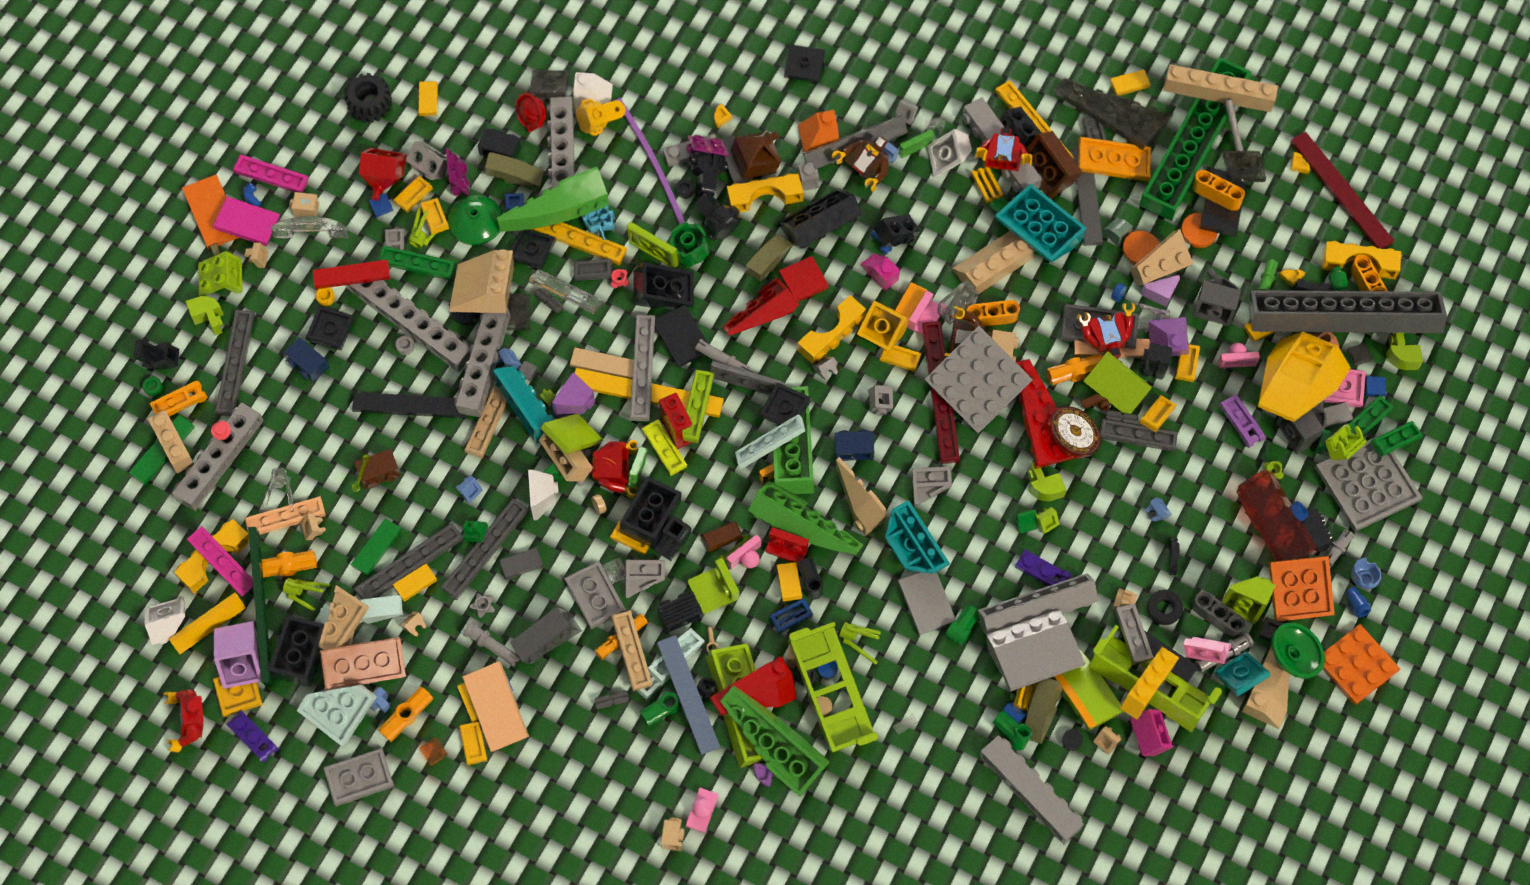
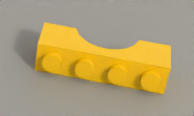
M799 173L786 174L782 177H769L759 181L751 180L748 183L742 184L734 183L731 186H727L729 206L734 205L740 212L749 211L752 202L762 195L776 196L784 204L803 201L804 192Z
M1337 241L1326 242L1324 246L1322 270L1331 271L1330 269L1334 267L1343 268L1346 264L1354 262L1357 256L1366 255L1372 261L1381 278L1396 279L1400 272L1401 251L1380 249L1374 246L1365 247L1358 246L1357 244H1342Z
M851 295L837 306L836 315L839 323L833 330L826 333L810 331L797 342V351L812 365L817 361H822L830 349L834 350L843 337L847 338L855 326H860L866 317V308Z
M234 519L224 523L220 531L212 535L225 551L237 554L249 544V533ZM195 550L186 562L178 565L174 573L195 594L208 582L206 575L208 562Z
M1162 647L1131 689L1120 709L1133 718L1138 719L1159 686L1163 684L1171 673L1179 657Z

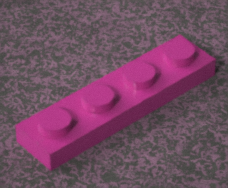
M240 155L233 169L236 174L298 193H303L309 181L306 175L244 155Z
M202 526L187 539L241 597L253 587V579Z

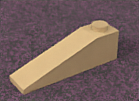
M839 457L836 459V469L854 519V525L859 532L862 531L866 536L884 524L886 508L871 490L866 491L864 482L861 479L856 480L853 471Z
M1271 646L1263 663V666L1269 671L1270 677L1252 687L1242 712L1279 729L1287 712L1289 673L1278 664Z

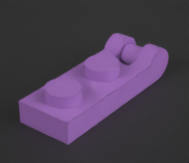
M1237 394L1220 403L1219 406L1239 433L1247 448L1252 447L1257 441L1265 440L1263 431ZM1251 430L1254 433V435L1250 436L1248 433Z

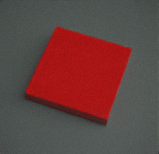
M812 256L779 270V275L797 302L829 289L826 279Z

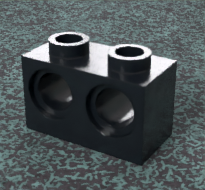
M1021 106L1006 110L999 120L1004 127L1012 129L1011 135L1018 136L1019 143H1022L1024 147H1028L1035 137L1042 133Z
M910 214L882 218L874 229L884 247L911 244L916 240L915 237L920 232Z

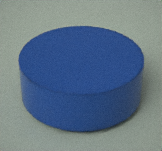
M1121 283L1117 284L1112 292L1111 299L1117 303L1120 302L1127 286Z
M1296 501L1290 506L1292 513L1299 521L1308 518V511L1302 503Z
M832 661L819 666L817 671L821 678L829 680L836 676L838 667L836 662Z

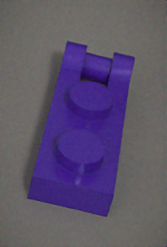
M1026 549L1015 565V568L1047 586L1073 577L1071 573L1059 569ZM1055 576L1060 578L1059 581H1055L1053 579Z
M242 710L226 724L263 763L268 760L267 757L279 750ZM264 744L267 746L263 751L259 750Z

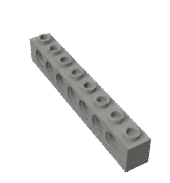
M384 280L345 285L347 290L456 372H459L465 366L466 361H469L471 346L466 341H460L454 332L445 330L438 320L435 319L433 321L429 318L426 311L417 309L410 299L407 298L405 300L395 288H389ZM365 284H371L368 287H363ZM380 294H384L383 297H377ZM393 305H399L396 308H391ZM408 315H413V317L409 319L405 318ZM421 326H427L425 329H419ZM437 336L441 337L438 340H434V338ZM450 347H455L452 351L448 350Z

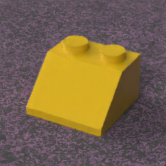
M873 301L857 335L891 351L903 336L910 318L880 302Z

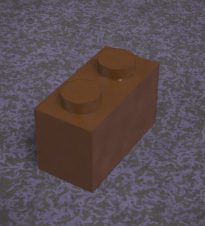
M391 449L354 462L364 489L375 488L382 482H391L401 476Z

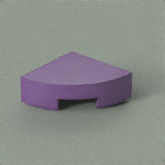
M754 762V773L757 780L762 785L770 788L773 773L766 765Z

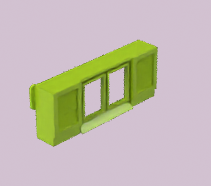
M835 622L813 630L809 628L791 633L788 640L830 754L855 744L862 746L878 739V734L873 731L834 629L836 626ZM836 661L843 681L814 691L806 671ZM846 687L853 707L824 718L816 697Z
M1115 625L1108 637L1100 639L1093 649L1095 655L1088 667L1130 692L1139 678L1128 672L1133 663L1126 643L1114 636L1119 626ZM1151 661L1139 664L1147 668ZM1171 672L1166 681L1177 687L1173 696L1169 698L1157 690L1148 704L1192 732L1208 706L1216 703L1222 690L1215 687L1209 696Z

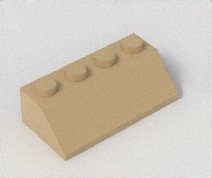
M1010 230L953 267L952 271L975 297L1032 260L1035 250Z

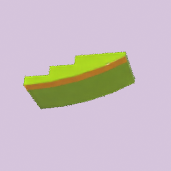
M1079 649L1085 665L1051 678L1060 682L1063 688L1062 696L1065 701L1070 703L1076 715L1081 717L1089 731L1124 711L1120 709L1121 704L1102 676L1088 667L1091 662Z

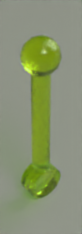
M368 454L362 456L363 462L356 483L352 485L354 492L360 490L359 483L366 463L370 460Z
M745 535L741 542L725 555H720L718 559L723 558L724 562H726L727 557L750 540L751 536Z

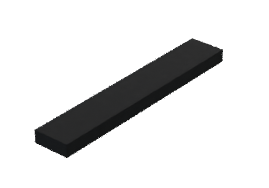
M354 392L353 412L467 419V415L458 412L454 405L455 398Z

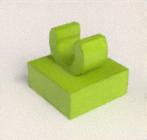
M1052 507L1049 509L1044 508L1043 512L1036 516L1039 530L1043 534L1060 525L1057 512Z

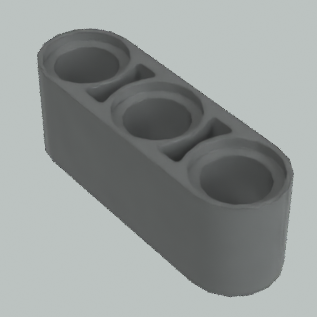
M1202 591L1196 595L1192 603V609L1196 614L1231 638L1241 635L1246 626L1242 616L1207 592ZM1198 601H1204L1206 603V606L1200 605ZM1214 612H1220L1223 617H1217ZM1231 624H1237L1239 629L1232 628Z

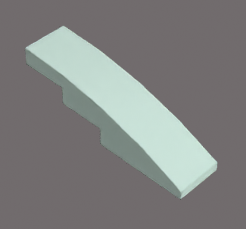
M400 595L360 600L370 607L360 623L370 624L403 615L402 597ZM330 606L320 608L321 623L323 624L327 622Z
M692 628L678 638L686 662L705 642ZM662 656L648 667L653 685L636 690L646 700L670 679Z

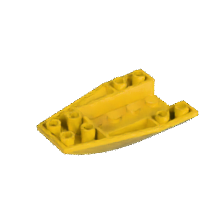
M1303 331L1280 339L1266 361L1258 407L1292 422L1302 417L1336 392L1351 368L1340 348L1335 344Z

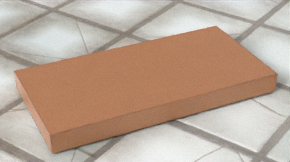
M400 637L320 650L326 691L406 677Z

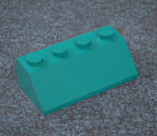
M514 366L496 368L493 372L497 387L535 443H539V439L544 433L541 426L543 423L555 419L552 415H547L544 403L536 399L534 396L536 395L535 390L531 385L527 386L525 383L526 378L521 370L517 371Z

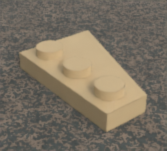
M337 585L334 590L333 602L329 607L330 613L318 645L323 650L345 646L370 608Z

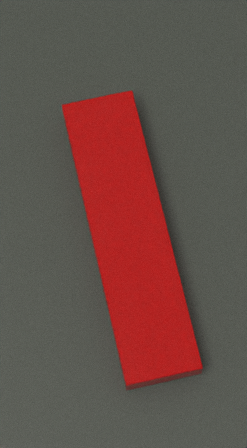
M388 260L313 270L315 289L391 279Z

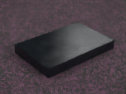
M686 305L655 319V329L678 368L704 356L703 353L695 350L700 339L706 343L708 342Z

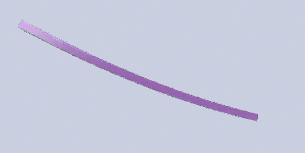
M625 106L624 117L647 154L668 197L678 224L685 223L673 192L654 153Z

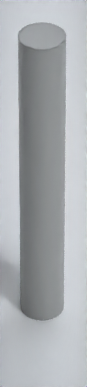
M1232 98L1224 101L1236 152H1242L1243 146Z

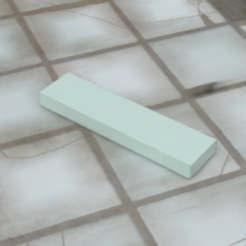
M799 414L737 450L735 454L738 466L741 469L805 432L802 417Z

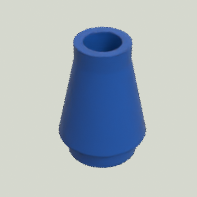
M1356 587L1346 591L1354 615L1360 618L1371 612V604L1361 595Z

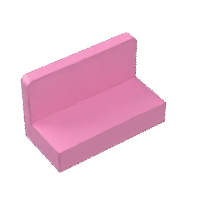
M926 291L908 323L909 329L922 336V323L938 321L944 311L942 305L932 301L933 294L929 291Z
M1198 637L1186 638L1184 642L1186 657L1221 664L1225 663L1231 648L1230 643Z

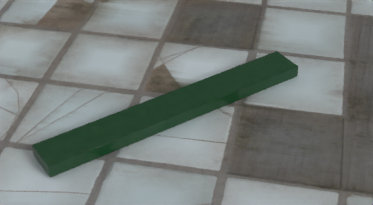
M254 526L248 527L261 680L264 686H270L273 684V679L268 671L271 656L260 533Z

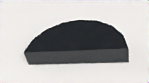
M1175 537L1169 538V575H1176L1178 572L1177 560H1179L1180 547L1178 539Z

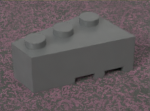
M555 607L513 639L510 644L522 662L532 664L538 661L544 654L582 632L570 612Z

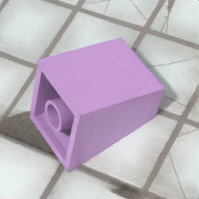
M254 621L214 629V660L223 689L262 681L258 634Z

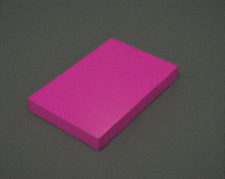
M227 197L213 225V229L254 243H261L267 247L279 221L280 214Z

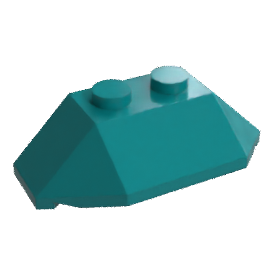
M909 500L892 509L885 539L905 570L934 574L950 565L948 559Z

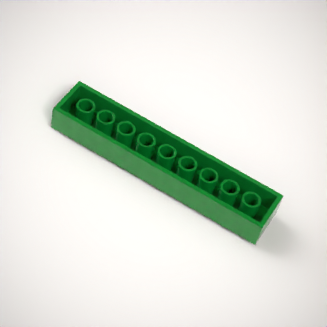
M1219 57L1211 73L1249 80L1252 71ZM1201 98L1195 99L1142 194L1139 206L1170 221L1174 219L1193 184L1196 173L1202 168L1228 120L1225 103Z

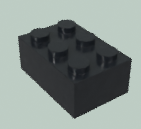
M647 476L620 521V533L655 549L664 533L662 530L681 504L682 492Z
M287 615L268 669L272 678L311 687L320 660V650H323L318 645L325 624Z

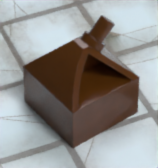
M769 131L735 137L730 150L743 179L777 172L781 163L773 143L779 137L777 131L771 134Z

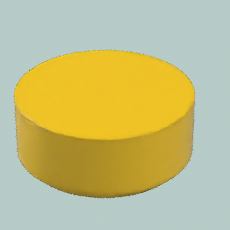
M331 288L318 289L315 294L317 302L322 306H329L335 300V294Z

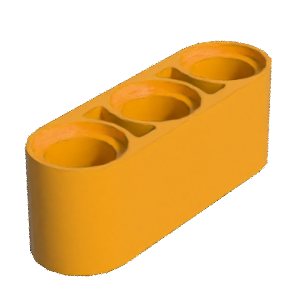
M1206 170L1198 171L1192 184L1194 192L1232 211H1236L1241 207L1245 196L1242 188Z
M1366 255L1357 256L1350 271L1360 291H1388L1370 258Z
M1014 300L973 304L967 308V311L977 315L982 321L983 326L1010 324L1017 321L1020 305ZM1012 310L1015 313H1008L1007 311Z

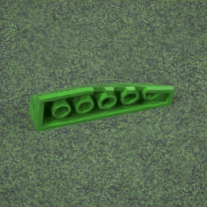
M598 167L559 181L557 187L551 190L547 188L542 191L543 195L534 199L532 197L526 200L524 206H516L497 217L500 232L520 231L559 224L609 206L608 193Z
M808 386L789 387L809 396ZM809 405L802 416L805 432L773 450L775 485L793 494L814 493Z
M769 480L756 493L748 509L754 517L766 521L771 527L808 539L809 543L816 546L854 555L863 547V544L844 530L839 531L833 521H827L820 517L822 514L817 509L811 510L807 507L808 502L775 485V482Z
M733 686L721 700V703L733 720L743 730V734L754 745L755 751L766 762L765 765L798 796H801L830 763L828 759L786 723L737 687Z

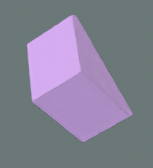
M1177 275L1144 284L1141 294L1167 307L1177 288L1180 276Z

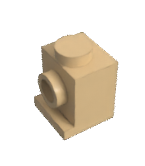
M670 818L669 820H664L661 840L662 849L682 851V842H679L683 841L684 838L681 819Z

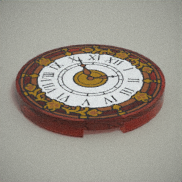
M1063 406L1056 409L1048 419L1047 429L1049 436L1054 439L1060 447L1059 450L1074 458L1083 459L1091 456L1098 450L1101 444L1099 428L1094 420L1084 411L1071 406Z

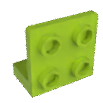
M225 251L199 262V296H206L222 288L236 294L243 292L242 258Z
M723 558L715 561L716 568L688 580L690 589L694 592L704 615L739 600V590Z

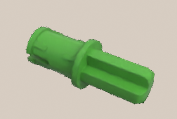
M1274 259L1267 261L1264 273L1260 276L1262 279L1258 290H1270L1272 282L1275 281L1274 275L1278 262Z

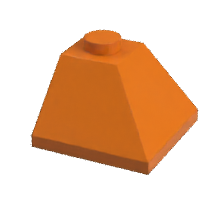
M834 110L815 113L798 125L804 153L839 139Z

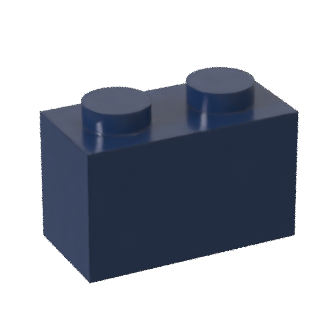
M300 337L283 352L287 365L292 369L295 367L299 370L298 373L305 380L309 379L313 383L329 368L327 359Z
M863 429L857 432L842 430L835 433V461L839 457L843 461L874 460L873 431Z

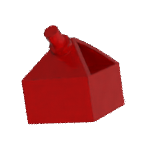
M369 148L361 152L359 175L373 188L372 200L378 201L380 194H383L386 189L404 176L406 154L376 148Z

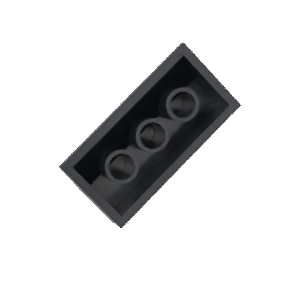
M838 188L778 222V225L794 246L803 249L810 246L811 242L823 239L827 233L839 230L843 224L855 221L862 212L855 195Z

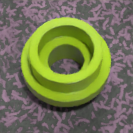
M544 388L540 396L550 406L556 396L550 389L547 391Z

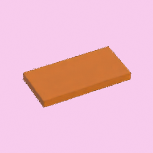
M217 174L182 187L208 250L211 249L210 245L216 243L219 246L239 238L213 229V225L227 198Z

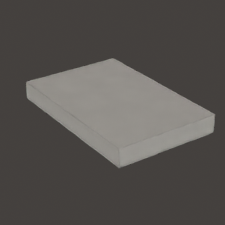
M600 561L564 578L590 629L612 620V615L626 612Z
M920 572L898 580L919 635L951 625L953 621H956L937 572L934 574Z
M382 748L323 767L335 807L394 787Z

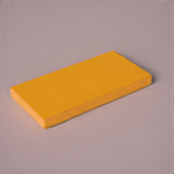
M1080 137L1078 144V166L1082 172L1149 182L1151 147Z

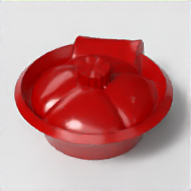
M530 93L519 95L516 101V114L520 123L531 133L542 127L546 118L545 106L541 99L534 97Z

